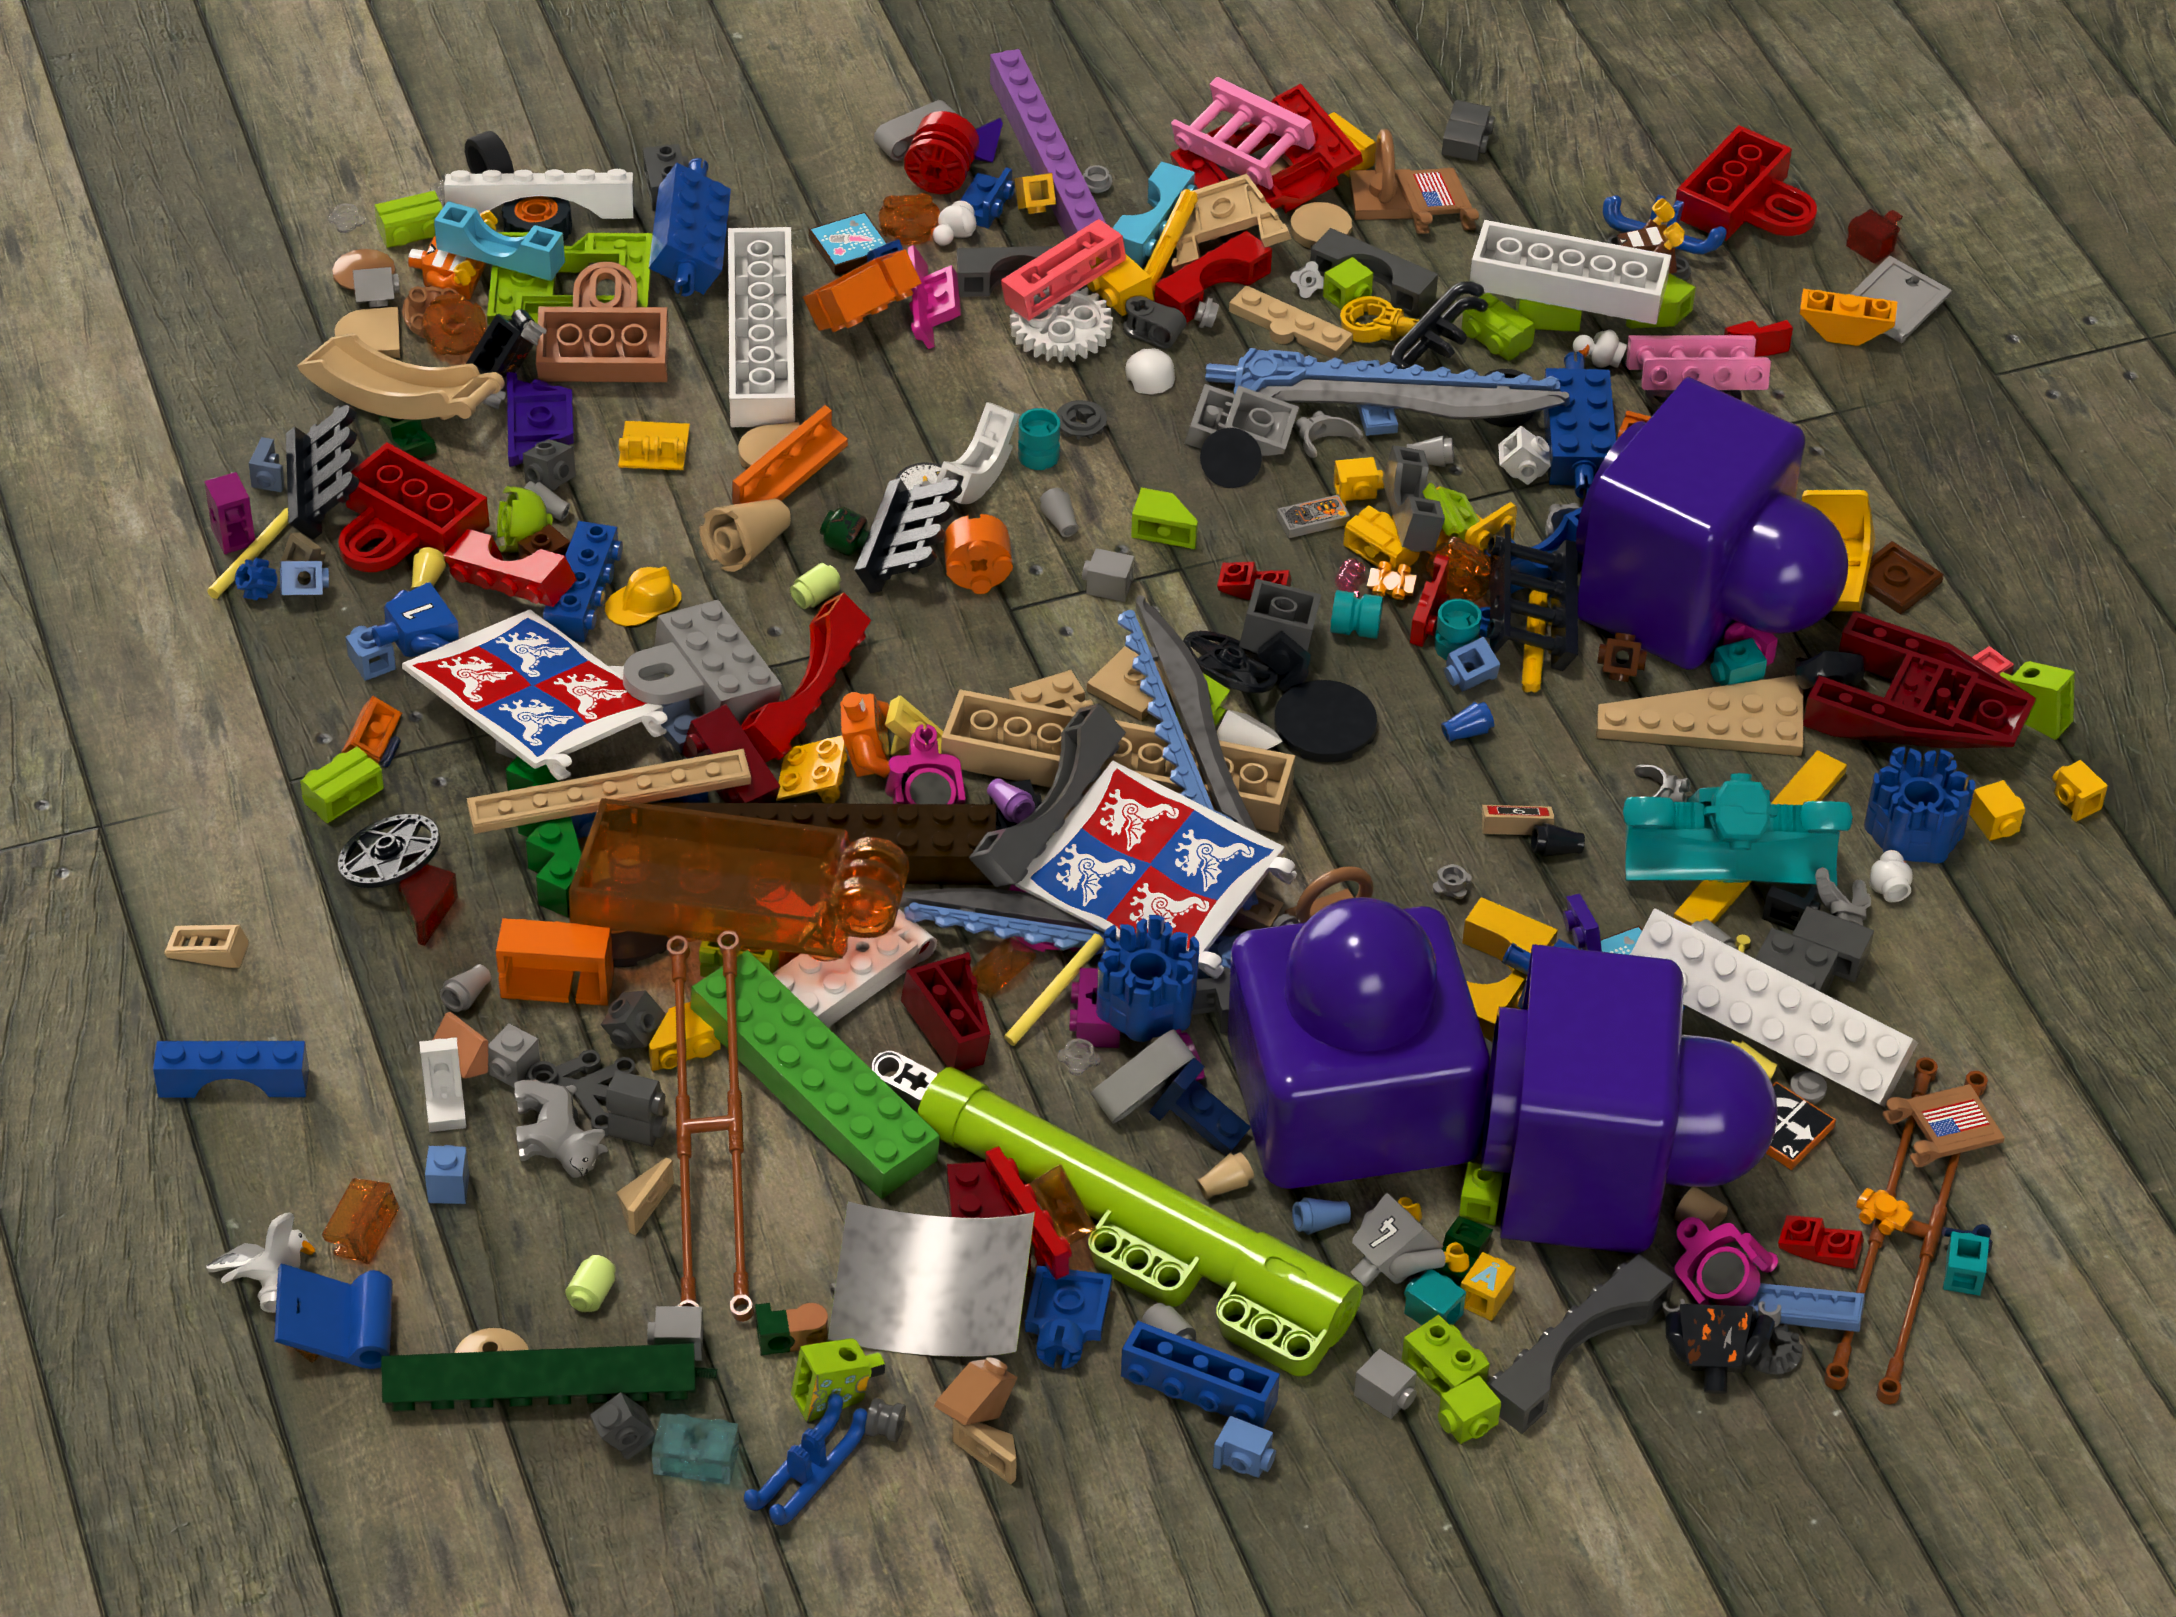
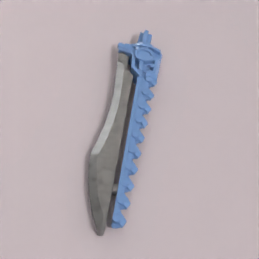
M1250 348L1245 356L1239 359L1238 366L1207 364L1205 376L1206 381L1235 384L1234 394L1239 385L1287 403L1362 404L1403 409L1448 419L1499 418L1531 413L1560 405L1565 407L1570 405L1569 393L1560 391L1559 379L1553 376L1536 381L1524 373L1515 378H1505V374L1498 371L1487 376H1478V372L1472 369L1459 374H1453L1450 369L1440 367L1430 372L1424 371V368L1417 364L1406 369H1397V365L1390 362L1379 367H1371V364L1364 360L1348 365L1336 357L1326 362H1317V358L1310 355L1304 357L1300 352L1257 350L1256 348Z
M1139 595L1136 599V611L1151 647L1147 645L1133 610H1127L1119 614L1118 625L1131 632L1129 636H1126L1125 646L1139 655L1134 658L1132 668L1146 676L1144 680H1141L1140 690L1153 698V701L1148 704L1147 712L1161 721L1160 724L1156 725L1155 735L1169 744L1167 747H1164L1162 757L1176 766L1174 770H1171L1170 781L1184 789L1179 794L1260 834L1251 820L1224 760L1211 710L1208 683L1198 663L1175 630L1145 601L1144 596ZM1155 661H1157L1161 673L1164 677V680L1166 682V685L1168 687V690L1170 692V695L1172 697L1180 720L1183 724V727L1185 729V732L1187 734V737L1189 739L1197 762L1200 766V769L1202 771V774L1204 776V779L1206 781V784L1208 786V789L1210 791L1217 811L1214 810L1212 806V803L1210 801L1202 778L1199 774V771L1197 769V766L1195 764V761L1193 759V756L1191 754V751L1189 749L1181 726L1178 722V719L1176 717V714L1174 712V709L1172 707V704L1170 702L1162 679L1155 665ZM1255 890L1242 906L1244 911L1250 910L1251 905L1258 904Z
M946 888L903 892L899 889L895 892V905L905 907V919L913 923L931 920L935 921V924L942 928L958 925L965 927V930L973 934L990 931L994 932V935L1001 939L1013 936L1023 937L1024 941L1032 945L1050 942L1054 943V946L1061 950L1073 947L1082 948L1094 933L1099 934L1104 939V932L1027 892L982 888ZM1226 926L1207 952L1219 955L1222 959L1220 965L1231 968L1232 945L1242 933L1239 932L1236 926ZM1104 945L1095 955L1103 953ZM1198 968L1197 979L1209 978L1206 973Z

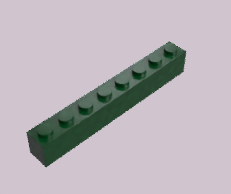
M694 1343L381 1356L382 1403L392 1405V1412L415 1411V1404L431 1403V1410L454 1409V1402H470V1408L473 1409L493 1408V1401L509 1400V1407L532 1406V1399L548 1398V1405H570L571 1397H587V1404L607 1403L610 1400V1396H616L620 1392L634 1402L649 1401V1394H665L666 1401L688 1400V1393L696 1392Z

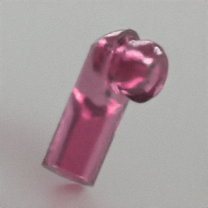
M1354 558L1347 559L1342 563L1335 577V584L1340 591L1354 592L1358 599L1360 593L1353 581L1354 579L1361 578L1360 574H1358L1359 572L1363 574L1365 572L1362 562Z

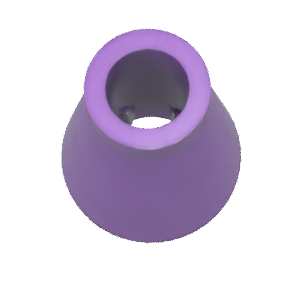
M1000 778L993 780L989 784L987 794L994 800L1007 821L1018 824L1034 812L1035 803L1030 793L1010 785Z

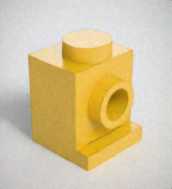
M1374 457L1335 460L1333 485L1336 495H1339L1345 506L1346 501L1377 499V490L1384 489V484L1382 481L1383 471L1377 470Z
M2082 760L2069 766H2062L2054 773L2052 781L2056 784L2054 794L2062 804L2072 811L2071 818L2075 822L2102 809L2108 785Z

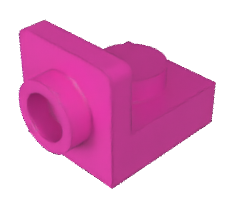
M1734 622L1726 629L1723 646L1752 638L1767 659L1766 666L1774 662L1778 638L1772 633L1756 630L1740 622Z

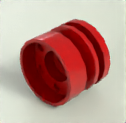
M938 111L925 116L920 122L913 141L904 157V169L909 179L917 187L940 195L953 193L961 188L979 149V136L975 127L967 119L952 112Z

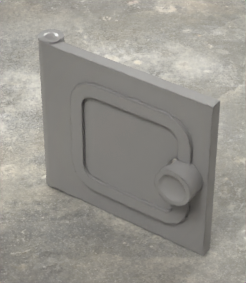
M1889 255L1850 294L1897 301L1895 326L1883 334L1902 344L1952 294V290Z

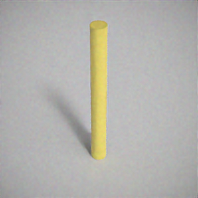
M285 508L209 587L207 592L212 598L218 599L235 581V574L239 566L245 564L246 559L254 561L289 524L288 508Z
M1094 933L1004 1035V1039L1010 1045L1015 1046L1077 976L1080 968H1084L1104 945V939L1099 934Z

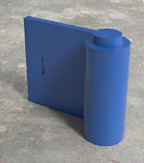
M281 1263L278 1267L274 1342L362 1368H380L381 1356L391 1355L392 1279L380 1271L371 1270L358 1276L352 1284H348Z

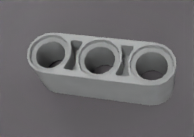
M934 101L880 125L874 134V142L894 161H902L913 141L920 122L925 116L938 111L956 112L944 101Z
M1174 1029L1170 1030L1099 1084L1091 1092V1095L1114 1124L1125 1118L1175 1079L1195 1056Z

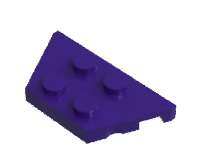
M507 372L509 467L522 464L523 453L535 447L537 443L547 439L567 445L573 444L572 389L552 386L547 382L534 379L531 384L518 380L516 373Z

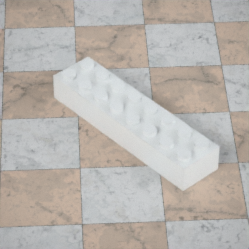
M791 227L728 228L731 427H759L795 422Z
M1655 908L1630 954L1673 960L1678 964L1683 973L1684 1005L1883 1107L1886 1106L1887 1100L1891 1097L1918 1044L1913 1038Z

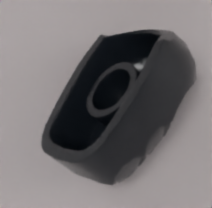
M1823 651L1810 659L1796 658L1795 676L1802 689L1813 687L1819 675L1855 687L1864 678L1865 657L1852 653Z

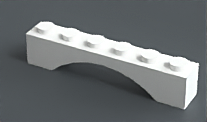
M557 169L548 170L545 173L517 170L510 174H501L497 170H487L482 174H470V172L465 170H457L445 176V205L449 201L475 208L479 215L484 211L491 210L515 199L546 196L575 202L591 210L602 219H630L634 216L633 172H626L623 169H611L607 173H595L594 170L590 169L578 170L576 173H564L562 170Z

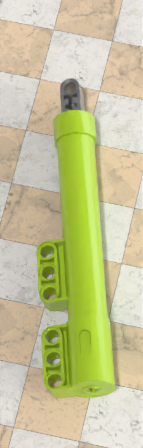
M884 1051L874 1058L872 1070L940 1135L939 1140L954 1148L962 1147L986 1160V1151L999 1146L1007 1159L1012 1158L1015 1161L1021 1180L1098 1220V1224L1089 1236L1088 1245L1094 1266L1104 1274H1111L1112 1278L1158 1303L1172 1307L1183 1304L1203 1276L1227 1289L1216 1307L1219 1330L1222 1336L1280 1369L1298 1377L1311 1374L1317 1368L1329 1348L1340 1341L1351 1325L1363 1296V1286L1360 1282L1265 1232L1257 1233L996 1095L990 1091L986 1084L953 1067H946L937 1074L894 1051ZM891 1071L897 1072L893 1076H884L886 1073ZM1105 1246L1115 1247L1108 1253L1099 1252ZM1137 1263L1147 1264L1140 1270L1131 1269ZM1169 1280H1176V1281H1178V1283H1177L1175 1286H1172V1287H1165V1286H1163V1284H1164L1166 1281H1169ZM1235 1314L1243 1316L1236 1322L1226 1320L1229 1316ZM1264 1332L1275 1333L1270 1339L1259 1338ZM1298 1349H1304L1308 1351V1353L1302 1357H1296L1291 1355L1294 1351Z

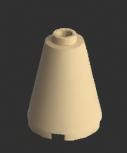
M778 499L716 507L704 514L705 522L700 526L699 533L708 557L712 561L718 560L724 565L721 569L735 572L747 566L789 527L791 521L790 511Z

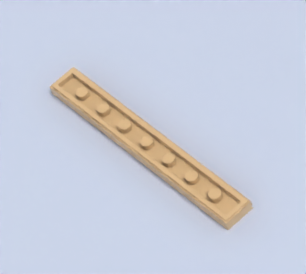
M744 749L471 797L467 798V807L473 833L477 834L751 784V775Z

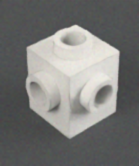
M1522 426L1498 444L1500 466L1511 477L1518 478L1527 485L1537 477L1543 476L1548 468L1551 467L1548 443L1542 437L1533 435Z

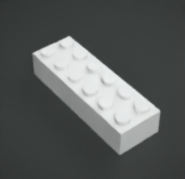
M1484 220L1472 258L1470 281L1482 285L1485 293H1494L1548 305L1656 324L1667 286L1671 255Z

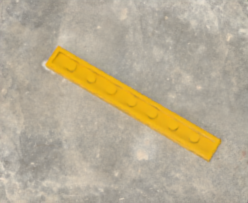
M1817 750L1771 804L1803 805L1807 801H1822L1846 773L1847 764ZM1703 880L1677 909L1673 918L1689 926L1696 921L1701 922L1705 919L1715 924L1752 881L1725 883L1718 882L1717 880Z

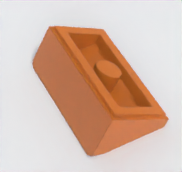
M372 696L362 708L341 753H347L358 746L367 754L368 758L373 759L378 764L402 712Z

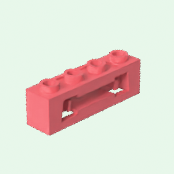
M1097 219L1003 278L1001 284L1005 304L1030 321L1125 261L1126 254L1123 235L1100 219ZM1096 257L1104 261L1094 269H1091V266L1096 265ZM1049 286L1050 296L1035 305L1034 296L1038 295L1044 298L1046 294L1043 290Z

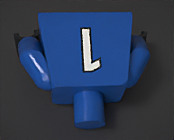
M431 582L425 583L411 591H399L384 606L385 624L372 628V635L378 647L395 642L406 657L423 655L459 639L458 621Z

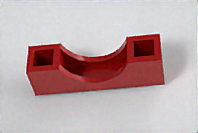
M1246 230L1216 249L1207 252L1194 262L1185 265L1172 275L1161 279L1155 284L1154 302L1176 308L1184 314L1186 322L1194 319L1199 302H1203L1204 290L1206 288L1223 282H1234L1249 286L1270 274L1272 248L1269 246L1264 247L1261 240Z
M467 529L443 555L450 567V574L457 581L474 584L486 590L491 589L502 592L510 597L523 598L535 604L540 603L554 607L561 596L577 581L564 555L539 549L523 559L503 561L504 559L492 535Z

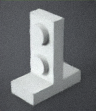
M457 1037L420 1041L429 1132L466 1128Z

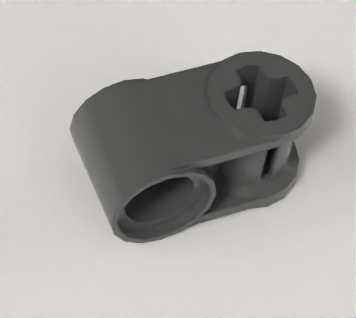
M1142 296L1132 297L1126 302L1125 309L1128 317L1123 324V330L1131 338L1140 339L1159 348L1167 349L1174 344L1186 327L1187 322L1184 314L1176 308L1167 307Z

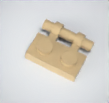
M1072 670L1009 689V699L1072 712H1077L1079 708L1094 705L1091 699L1085 701V691Z

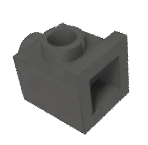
M621 1392L590 1414L601 1439L619 1450L626 1460H629L658 1439L645 1409Z

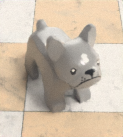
M520 1080L515 1082V1100L517 1101L518 1114H526L530 1110L540 1113L537 1123L516 1127L520 1161H526L534 1155L556 1158L573 1178L582 1177L588 1171L594 1169L598 1155L608 1152V1147L599 1144L605 1136V1131L603 1129L583 1131L576 1126L573 1094L576 1093L577 1088L574 1085L564 1087L552 1083H543L538 1080Z

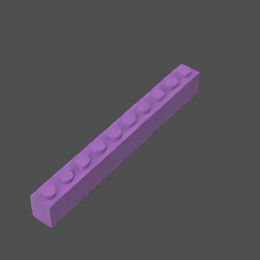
M1006 50L990 54V84L1035 175L1049 173L1053 175L1056 204L1050 206L1066 239L1097 219L1106 223L1020 50Z

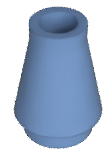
M1304 1197L1301 1202L1294 1203L1292 1218L1295 1229L1298 1232H1305L1309 1235L1339 1224L1349 1223L1351 1211L1347 1201Z

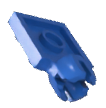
M1037 1266L1025 1319V1332L1038 1335L1036 1352L1038 1358L1044 1364L1054 1368L1057 1355H1064L1061 1369L1073 1367L1080 1360L1083 1345L1086 1341H1101L1112 1287L1111 1274L1069 1269V1275L1055 1280L1046 1266Z

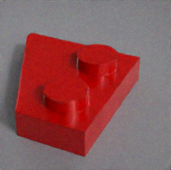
M1437 554L1434 559L1432 582L1426 581L1412 618L1411 644L1423 647L1428 635L1433 636L1435 634L1438 610L1443 603L1450 600V595L1446 594L1449 557Z

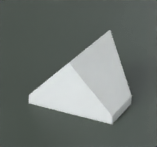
M1227 710L1217 730V736L1220 741L1265 750L1283 742L1272 728L1247 714Z

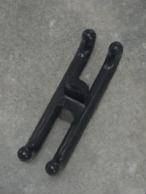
M1463 281L1449 288L1395 345L1391 351L1390 362L1397 365V369L1409 368L1428 348L1446 358H1450L1455 353L1454 348L1440 338V336L1461 345L1466 342L1468 337L1465 332L1452 323L1465 310L1487 311L1488 303L1484 299L1478 298L1484 294L1483 286L1472 281ZM1471 294V295L1475 296V297H1465V298L1459 299L1457 302H1455V303L1451 306V304H1452L1458 297H1460L1461 295Z

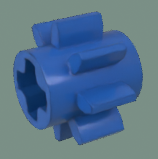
M255 558L252 561L246 559L245 564L240 565L237 569L235 582L237 589L245 590L244 598L258 600L260 597L267 599L268 594L275 590L278 580L275 569L268 568V560Z

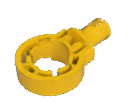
M1375 296L1359 297L1348 302L1342 308L1340 314L1342 329L1353 333V341L1361 343H1371L1381 339L1388 341L1396 340L1400 336H1405L1420 320L1405 317L1403 309L1394 308L1387 300ZM1364 312H1368V315L1378 316L1373 319V322L1367 324L1355 323L1357 318L1364 316Z

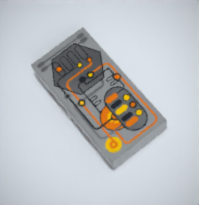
M1339 495L1277 509V518L1288 539L1344 526L1350 520V514Z

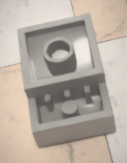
M1205 384L1184 444L1202 449L1205 440L1217 430L1238 428L1249 433L1257 441L1262 456L1284 454L1299 407L1239 385L1236 393L1233 394Z

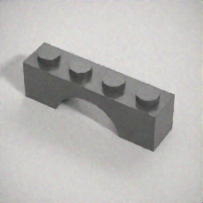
M1330 228L1311 248L1310 261L1318 264V271L1321 276H1324L1326 271L1353 257L1362 265L1368 267L1374 273L1373 280L1382 284L1389 291L1392 307L1403 309L1404 313L1418 318L1436 298L1437 273Z
M1054 246L957 248L959 297L990 296L994 288L1001 284L1003 278Z
M1393 445L1382 481L1401 546L1414 552H1421L1422 550L1434 552L1445 517L1440 501L1426 499L1422 493L1426 488L1429 470L1425 452L1423 450Z

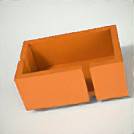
M906 249L877 257L803 296V299L818 330L831 328L832 332H836L845 327L850 328L864 321L863 317L869 314L874 315L889 307L888 304L895 300L898 302L913 295L912 288L922 283Z
M502 918L496 947L501 998L569 1003L574 973L579 971L580 977L575 998L576 1004L608 1006L614 977L611 926Z

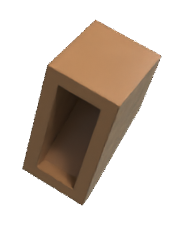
M987 1357L983 1360L969 1362L937 1399L934 1407L965 1426L998 1419L1018 1377L1006 1371L1007 1365L995 1358Z

